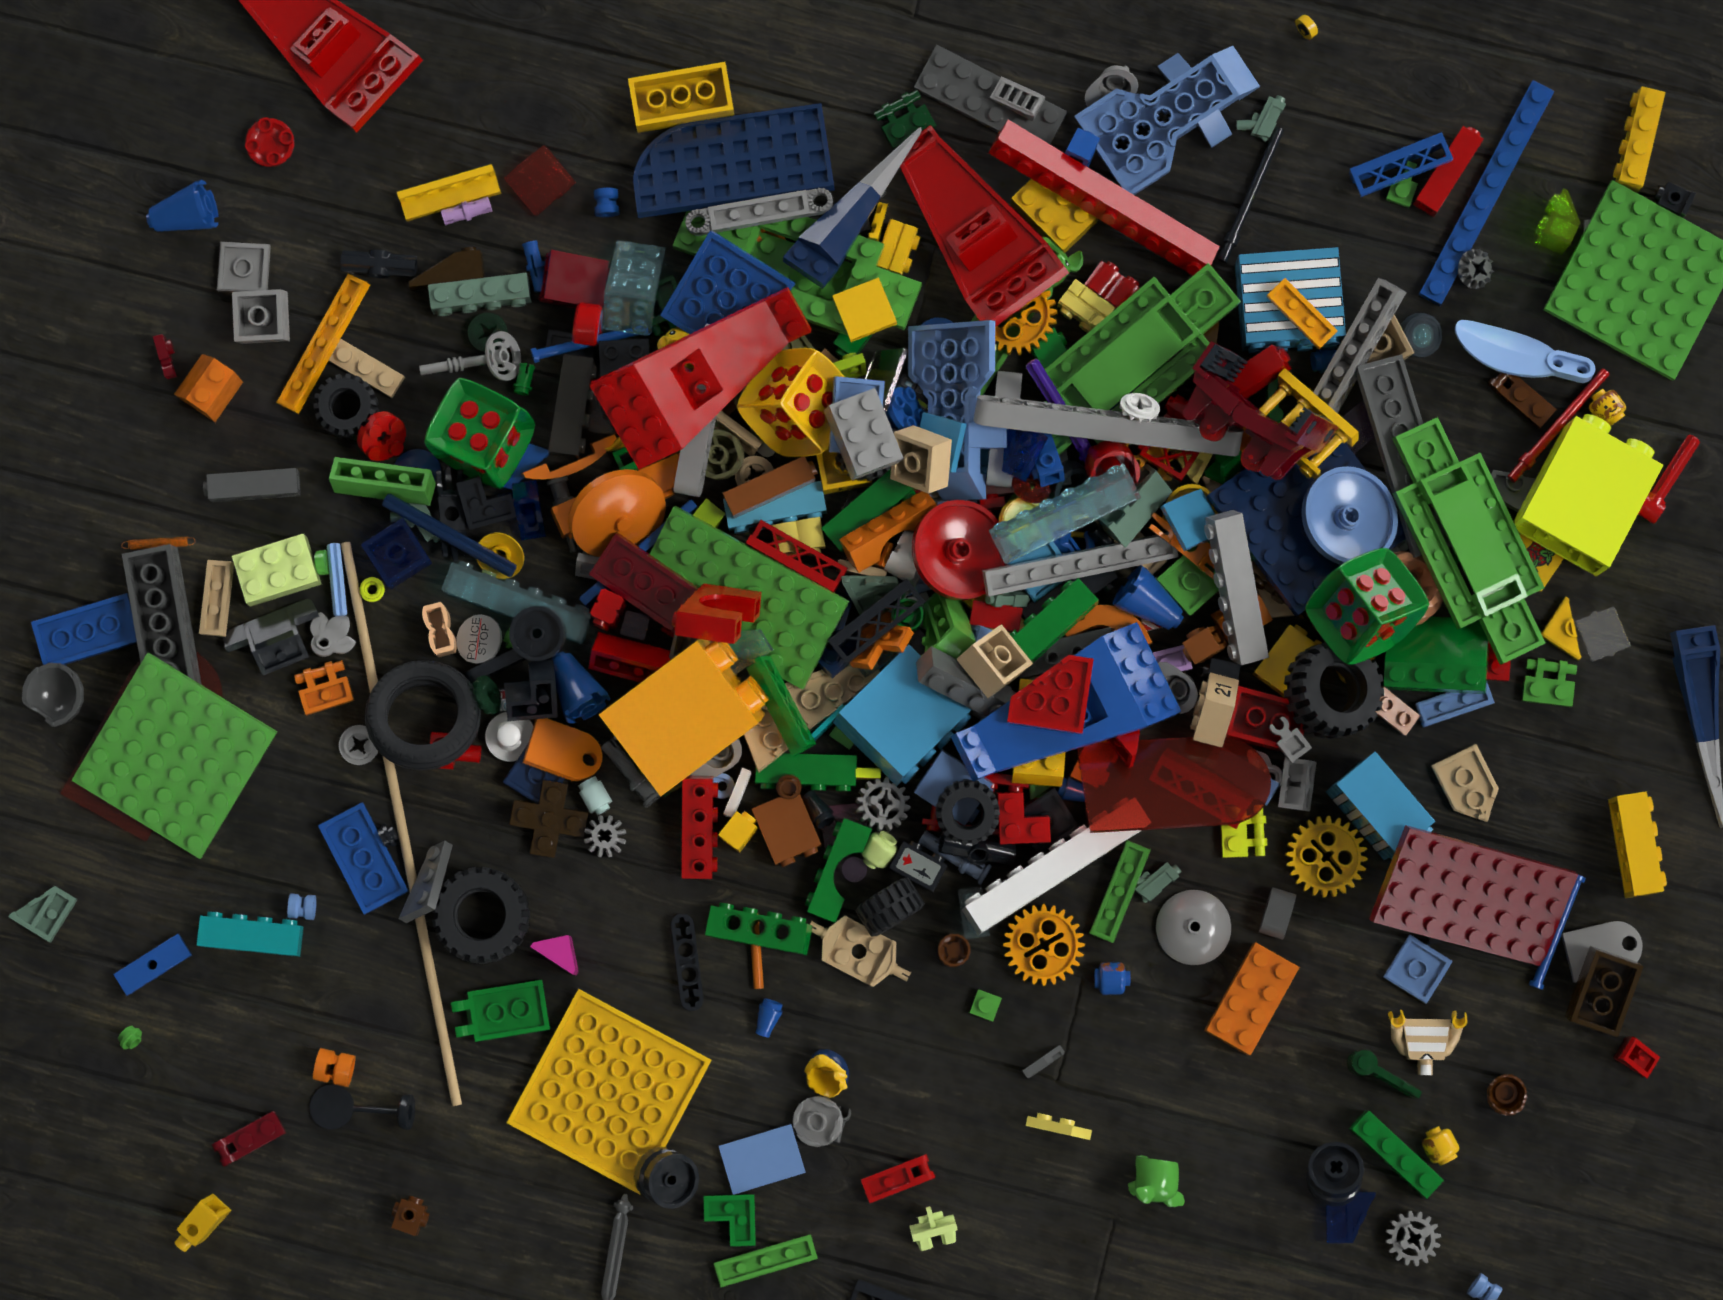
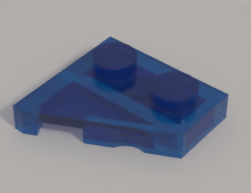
M1007 429V448H1004L1002 471L1009 476L1026 482L1048 437L1039 432Z
M1359 1192L1353 1201L1344 1206L1332 1207L1326 1205V1243L1354 1242L1358 1230L1367 1215L1366 1213L1376 1196V1192Z

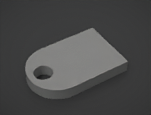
M1621 921L1608 922L1561 934L1573 983L1577 982L1590 946L1638 962L1642 954V940L1639 933L1634 927ZM1626 936L1632 937L1635 941V947L1631 951L1625 950L1622 946V941Z

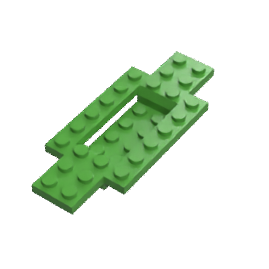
M686 211L673 243V249L695 256L707 235L695 236L687 230L685 220L691 211ZM696 217L692 220L691 226L696 229L703 227L705 220L702 217ZM809 217L717 233L795 282L796 284L791 293L808 322L847 336L848 334L832 295L879 277L897 320V325H894V327L905 330L922 287V282L877 267L885 247L884 244L858 235L846 256V259L851 260L852 263L843 261L838 272L823 289L783 262V256L795 243L761 232V229L797 241L798 237L817 221ZM759 235H760V237L762 238V241H760V242L757 241L758 238H759Z
M1209 263L1171 295L1156 277H1153L1050 364L1045 371L1066 405L1110 410L1121 401L1124 395L1129 394L1131 391H1133L1132 393L1148 395L1160 404L1194 375L1195 370L1193 366L1210 344L1203 334L1240 304L1241 301ZM1120 403L1111 410L1123 412V410L1119 408ZM1052 434L1059 456L1073 445L1068 436ZM1094 439L1097 444L1104 441Z
M1438 417L1392 438L1414 483L1394 492L1393 496L1457 630L1479 620L1500 665L1545 644L1524 599L1545 587L1481 453L1459 462ZM1430 503H1432L1475 593L1473 595L1470 594L1428 506Z

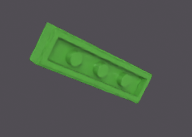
M1129 840L1126 841L1090 934L1114 943L1151 849Z
M810 1234L715 1262L714 1267L721 1288L818 1259Z

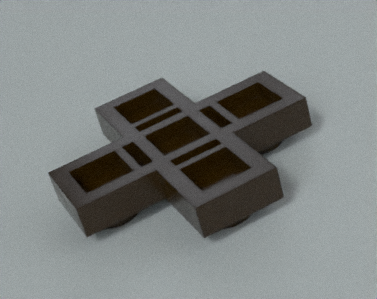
M543 779L539 803L513 800L509 825L534 829L530 854L555 858L559 833L584 838L588 812L564 808L568 783Z

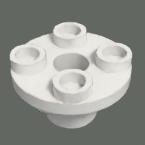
M507 712L497 715L491 720L486 729L485 739L488 749L495 757L502 761H516L529 742L533 724L530 720L507 722Z

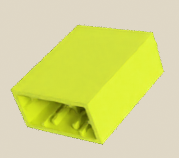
M1585 414L1582 419L1575 416L1563 427L1513 522L1521 535L1597 577L1610 568L1663 464L1652 459L1655 452L1646 443L1632 438L1624 443L1609 434L1611 426L1606 421L1597 416Z

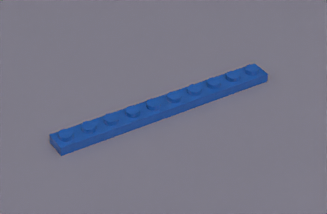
M1532 80L1419 293L1421 297L1439 306L1442 305L1458 274L1460 258L1466 251L1471 250L1554 93L1553 90Z

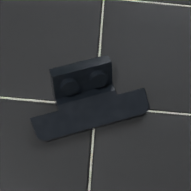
M304 599L227 630L226 637H223L226 651L229 653L250 645L251 652L262 675L271 673L309 657L297 625L320 616L313 602L310 599Z

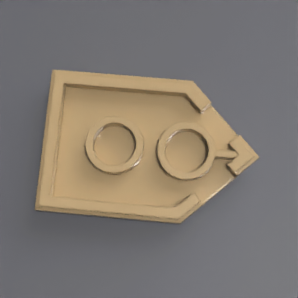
M1477 744L1432 765L1431 767L1453 811L1488 822L1499 788Z

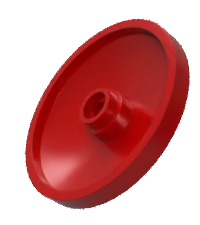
M951 500L935 506L921 518L913 534L912 557L919 576L934 592L953 600H970L986 594L982 570L1007 566L1005 561L1009 559V545L1001 535L998 519L989 510L971 501Z

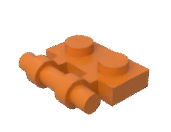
M342 660L335 663L330 661L324 663L325 666L312 670L307 668L303 670V673L294 675L297 684L306 682L308 687L298 691L305 715L314 714L354 701L347 676L338 679L336 676V672L345 670ZM328 675L329 682L319 685L315 684L314 679Z

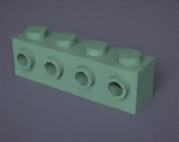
M527 273L428 285L430 307L433 314H437V316L452 315V312L458 311L473 313L477 309L483 308L497 310L501 309V306L507 305L522 307L526 303L532 302Z

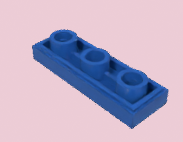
M177 934L113 975L126 996H129L186 960L192 954L181 936ZM155 960L157 962V967L152 970L150 968L151 961Z

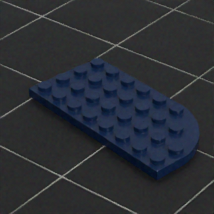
M822 104L679 124L663 132L644 150L634 171L633 184L638 218L699 210L711 206L802 190L825 188L828 191H835Z

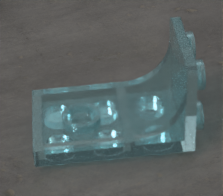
M617 240L604 292L602 323L604 329L640 335L651 334L655 299L666 247Z

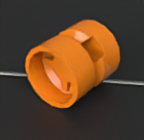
M320 1048L314 1066L313 1080L326 1083L333 1080L335 1085L349 1087L356 1056L346 1053H340L337 1056L335 1051ZM331 1064L335 1065L334 1070L330 1069Z

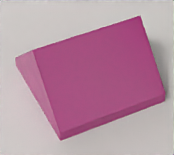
M566 935L532 943L531 948L575 976L578 974L579 970L571 936Z

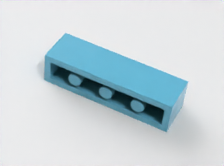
M821 481L807 485L735 519L725 499H723L729 531H734L735 534L749 532V528L756 527L760 520L773 525V523L798 521L799 518L820 517L821 519L823 518L822 514H827Z

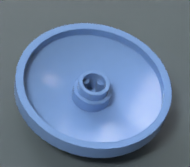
M1346 466L1325 472L1309 486L1302 503V522L1307 537L1320 554L1334 563L1341 565L1356 556L1378 548L1389 549L1395 539L1398 527V514L1394 499L1387 487L1376 476L1366 470Z

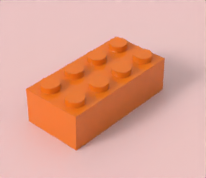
M1253 943L1204 1031L1250 1056L1300 967L1260 944Z

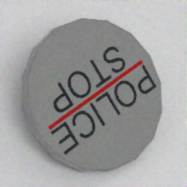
M482 614L474 615L465 620L459 628L456 637L460 655L466 661L475 664L485 663L493 659L500 650L502 643V631L499 624L492 617Z

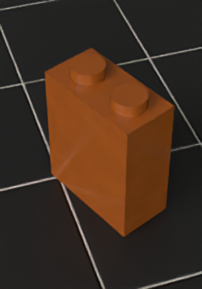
M800 794L794 799L778 797L752 808L775 865L781 864L783 868L795 863L794 858L804 854L806 858L819 852L817 848L822 845Z

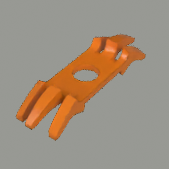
M1154 512L1151 516L1169 534L1166 535L1153 524L1149 528L1214 580V573L1205 566L1207 563L1215 569L1209 557L1210 544L1208 542L1197 545L1196 550L1193 552L1184 551L1169 523Z

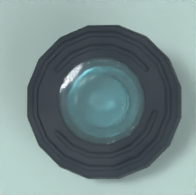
M1415 313L1408 316L1401 323V328L1414 351V354L1411 356L1427 357L1439 348L1442 341V329L1440 323L1433 316L1426 313Z

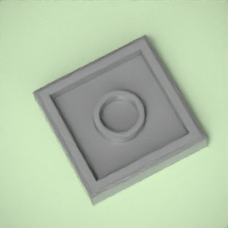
M220 242L217 291L232 293L268 290L270 244Z

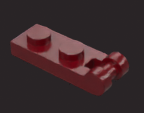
M272 1111L213 1143L212 1147L215 1152L218 1151L221 1157L220 1162L225 1167L286 1134V1131L276 1112ZM231 1143L234 1144L237 1150L230 1154L227 1145Z

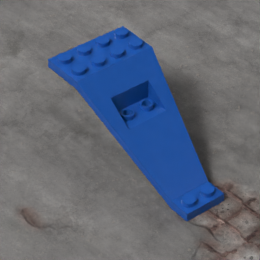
M1136 622L1105 634L1074 655L1094 659L1082 734L1007 723L1009 700L974 726L952 735L951 738L972 781L974 782L997 772L1138 731L1182 712L1138 623Z

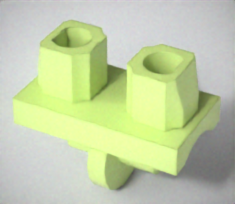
M931 1206L926 1207L927 1215L918 1217V1224L910 1225L913 1242L916 1241L920 1251L933 1247L931 1237L941 1235L942 1243L946 1245L956 1242L955 1231L958 1229L953 1214L943 1216L942 1211L932 1213Z

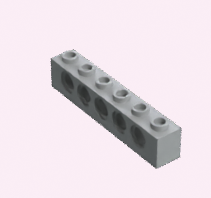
M1377 279L1313 392L1336 413L1339 412L1357 380L1355 374L1357 366L1367 363L1407 293L1386 280Z

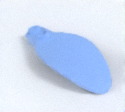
M1460 320L1455 324V334L1463 348L1476 360L1496 371L1531 378L1556 376L1579 383L1590 381L1595 373V365L1589 358L1564 351H1554L1548 345L1529 336L1469 320Z

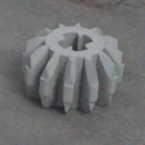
M602 815L598 816L599 825L591 820L589 823L594 827V830L585 829L584 831L586 834L592 835V837L584 839V842L586 844L594 842L590 846L589 851L593 852L599 847L598 857H602L604 850H606L608 857H612L611 848L620 853L621 849L616 844L617 842L626 844V840L618 836L626 834V830L621 829L617 831L616 829L621 826L622 822L618 820L612 826L613 816L610 815L607 823H604ZM601 831L606 833L611 831L612 835H609L611 838L609 842L605 840L599 841Z

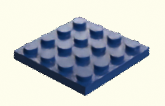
M711 230L660 316L688 334L704 328L706 324H712L786 287H789L791 291L796 283Z

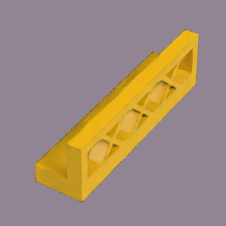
M492 164L397 192L406 221L456 207L464 201L468 203L487 196L492 197L501 194Z

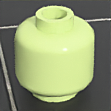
M885 831L872 833L868 838L863 853H861L864 857L863 862L872 869L888 867L898 852L896 839Z

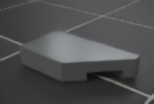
M1060 1045L1023 1069L1022 1073L1029 1079L1064 1055V1050Z

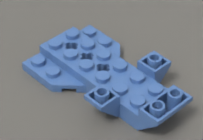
M1234 46L1212 54L1193 68L1177 53L1158 66L1168 82L1167 85L1151 95L1115 89L1075 115V119L1084 131H1090L1100 138L1096 152L1120 187L1136 195L1168 174L1171 170L1177 139L1197 126L1211 148L1232 135L1220 111L1238 99L1240 101L1260 87ZM1158 114H1169L1168 122H1159L1158 119L1160 117ZM1142 126L1144 129L1148 127L1150 129L1147 131L1148 135L1145 137L1137 135L1139 132L1138 127ZM1118 140L1129 142L1126 150L1116 148Z
M992 320L908 326V376L921 387L923 394L928 399V413L967 424L956 473L949 472L948 487L937 490L942 501L986 499V474H980V449L1007 448V428L983 426L973 422L977 396L980 395V390L995 372V321Z

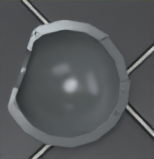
M47 663L36 667L27 676L23 685L22 701L28 708L40 713L48 724L56 727L70 722L79 713L84 702V687L78 674L71 668L61 663Z

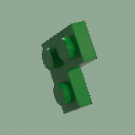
M754 1194L704 1196V1222L730 1221V1246H756Z

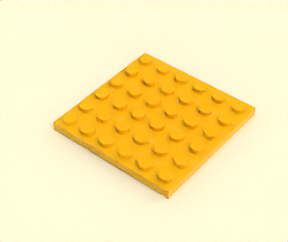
M578 989L510 1115L507 1124L640 1194L634 1181L635 1166L640 1157L648 1150L656 1147H666L712 1060Z

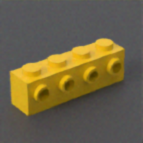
M1641 86L1637 93L1633 92L1630 101L1632 113L1631 116L1627 117L1624 126L1627 134L1625 140L1622 139L1618 152L1622 155L1620 163H1616L1613 172L1616 182L1634 192H1639L1644 186L1666 93Z

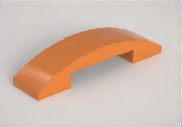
M612 434L589 444L593 454L553 471H549L547 464L544 463L521 473L522 477L539 480L553 479L578 472L602 457L607 452L605 448L611 447L617 438L615 434Z

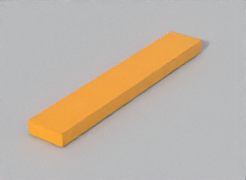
M350 274L346 276L276 403L297 414L300 413L369 289V283Z

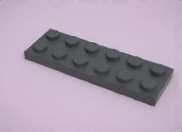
M939 45L935 46L914 86V90L998 133L1006 121L1010 120L1050 145L1067 114L1066 110L1045 100L1034 121H1031L991 100L990 96L1001 77ZM1004 86L999 96L1004 98L1009 87ZM1013 90L1008 99L1009 101H1013L1017 91ZM1021 95L1017 105L1021 106L1026 96ZM1030 99L1026 109L1030 110L1034 100Z

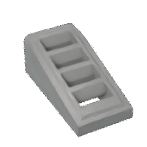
M1001 76L990 99L1034 121L1045 101V96ZM1003 87H1009L1004 98L1000 97L999 95ZM1013 90H1015L1017 94L1011 102L1008 99ZM1021 95H1024L1026 97L1022 105H1017ZM1032 99L1034 100L1030 110L1026 109L1028 102Z

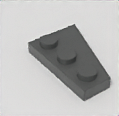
M1493 470L1491 476L1506 507L1518 512L1535 478L1521 475L1514 483L1507 477L1510 474L1509 472Z
M443 841L430 847L398 919L408 923L436 909L452 844Z

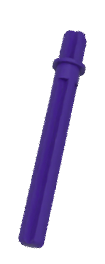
M1034 359L1028 362L1026 369L1047 403L1066 405L1040 361ZM1068 436L1080 455L1079 460L1085 463L1087 451L1091 447L1088 439Z

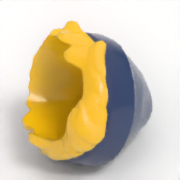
M823 1049L815 1052L804 1070L807 1074V1084L809 1088L821 1096L835 1097L842 1090L847 1089L850 1075L847 1063L841 1055L832 1050Z

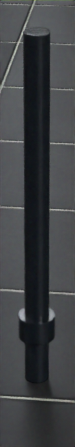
M1275 127L1230 232L1227 231L1223 239L1224 246L1217 259L1222 263H1227L1233 247H1237L1240 240V231L1284 133L1282 128Z

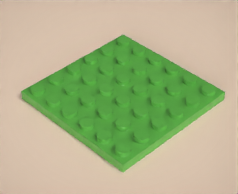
M1612 180L1543 310L1673 381L1676 379L1723 288V240Z
M147 653L71 781L201 859L276 736L277 731L154 655Z

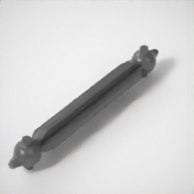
M623 1194L622 1198L617 1203H614L618 1213L614 1217L601 1291L603 1300H613L616 1295L628 1225L626 1213L633 1210V1206L628 1201L627 1194Z

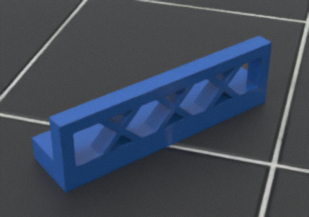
M1441 132L1350 168L1349 176L1352 183L1356 185L1360 197H1363L1451 162L1453 157ZM1443 149L1445 157L1438 160L1428 157V154ZM1418 158L1423 159L1418 168L1412 169L1405 166L1407 161H1413ZM1395 167L1400 168L1397 176L1393 178L1382 175L1383 172ZM1372 176L1377 177L1373 186L1363 188L1362 180Z

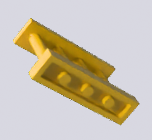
M1284 368L1278 374L1279 389L1259 410L1267 415L1286 395H1292L1298 400V404L1281 420L1288 427L1296 420V417L1300 416V412H1304L1302 410L1303 407L1326 417L1339 426L1334 433V437L1325 445L1321 453H1317L1310 461L1302 457L1296 463L1300 466L1299 470L1309 479L1311 477L1316 479L1321 475V470L1318 466L1341 443L1347 442L1352 447L1359 440V431Z

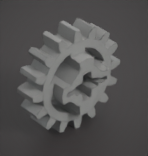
M885 777L883 782L880 779H874V785L870 781L866 782V789L861 788L858 792L862 797H858L855 803L861 804L857 808L856 813H863L864 815L860 821L868 820V828L876 825L877 832H880L883 826H885L888 832L891 831L892 824L898 828L901 825L899 819L905 820L908 816L904 812L909 811L911 807L905 804L910 799V796H903L902 794L906 788L898 789L894 783H889L888 777ZM880 789L877 796H869L872 791ZM882 798L884 804L888 805L884 810L882 809V804L879 803ZM869 809H871L875 817L870 813ZM897 812L895 817L886 820L889 813Z
M1407 1211V1217L1398 1214V1222L1390 1221L1391 1225L1394 1226L1393 1229H1386V1232L1391 1234V1238L1386 1239L1385 1243L1392 1244L1388 1252L1397 1253L1395 1256L1396 1261L1403 1257L1404 1265H1408L1410 1260H1412L1414 1266H1419L1420 1259L1424 1263H1428L1427 1256L1435 1257L1436 1254L1433 1248L1440 1247V1244L1436 1243L1435 1239L1440 1238L1441 1234L1434 1233L1438 1225H1430L1431 1217L1427 1216L1422 1219V1212L1419 1211L1415 1217L1412 1211ZM1410 1221H1417L1423 1224L1424 1227L1419 1229L1413 1228ZM1401 1228L1403 1231L1401 1239L1397 1241V1233ZM1409 1231L1412 1234H1418L1419 1237L1416 1238V1245L1411 1242L1408 1243L1407 1240L1410 1238ZM1429 1236V1244L1425 1249L1423 1246L1424 1241ZM1411 1248L1416 1255H1407L1402 1250Z

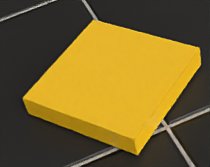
M879 277L832 295L851 342L897 325V320Z

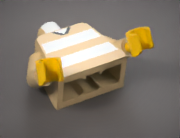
M1400 1010L1398 1018H1393L1392 1011L1388 1013L1391 1022V1040L1399 1053L1406 1057V1060H1418V1075H1433V1060H1444L1445 1057L1452 1053L1460 1040L1463 1027L1467 1024L1466 1012L1462 1019H1457V1012L1453 1011L1452 1023L1450 1019H1405L1402 1010Z

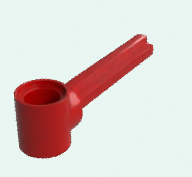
M1687 435L1653 490L1649 492L1638 514L1652 524L1656 523L1665 510V497L1699 446L1700 441L1697 437Z

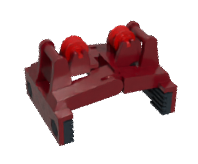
M1211 341L1193 366L1195 370L1193 382L1196 384V387L1183 410V415L1187 420L1199 424V431L1202 437L1216 442L1225 436L1232 425L1241 429L1244 426L1246 428L1244 432L1251 436L1252 439L1241 454L1242 465L1254 472L1261 471L1263 475L1272 477L1275 480H1281L1302 457L1308 458L1317 452L1321 453L1339 426L1326 417L1320 416L1305 407L1302 409L1305 413H1299L1302 417H1296L1298 422L1294 421L1292 423L1295 427H1288L1281 421L1278 423L1267 417L1239 393L1240 389L1226 381L1228 379L1234 382L1233 376L1237 378L1236 372L1241 373L1239 368L1245 367L1242 363L1247 364L1248 362L1238 354Z

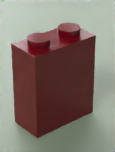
M550 250L546 253L539 302L575 309L580 302L598 304L605 307L608 299L605 286L611 278V268H608L609 261Z

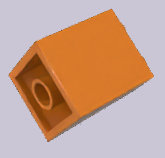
M202 354L174 395L216 422L243 381L233 370L215 358Z

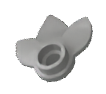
M318 613L320 617L313 619L310 625V632L313 636L311 641L312 651L320 657H327L332 653L345 654L349 652L356 644L354 639L347 636L350 628L349 617L336 616L328 620L323 613ZM327 641L328 645L322 647L319 645V642Z

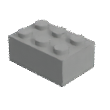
M875 388L833 403L824 410L852 481L895 465L903 459Z

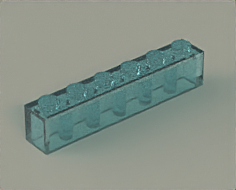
M1125 464L1116 465L1098 477L1088 478L1084 484L1078 487L1068 488L1061 495L1042 501L1039 506L1031 510L1021 511L1016 517L997 523L989 532L1004 563L1007 564L1140 499L1141 496Z
M459 561L458 564L451 563L441 589L443 593L512 619L521 610L531 606H547L555 610L563 618L567 628L566 639L583 645L593 619L591 614L588 613L590 609L575 604V607L565 604L566 600L552 595L551 599L542 596L543 591L533 587L525 590L519 587V582L506 578L505 582L496 579L497 574L483 569L481 573L472 570L473 565L463 561Z

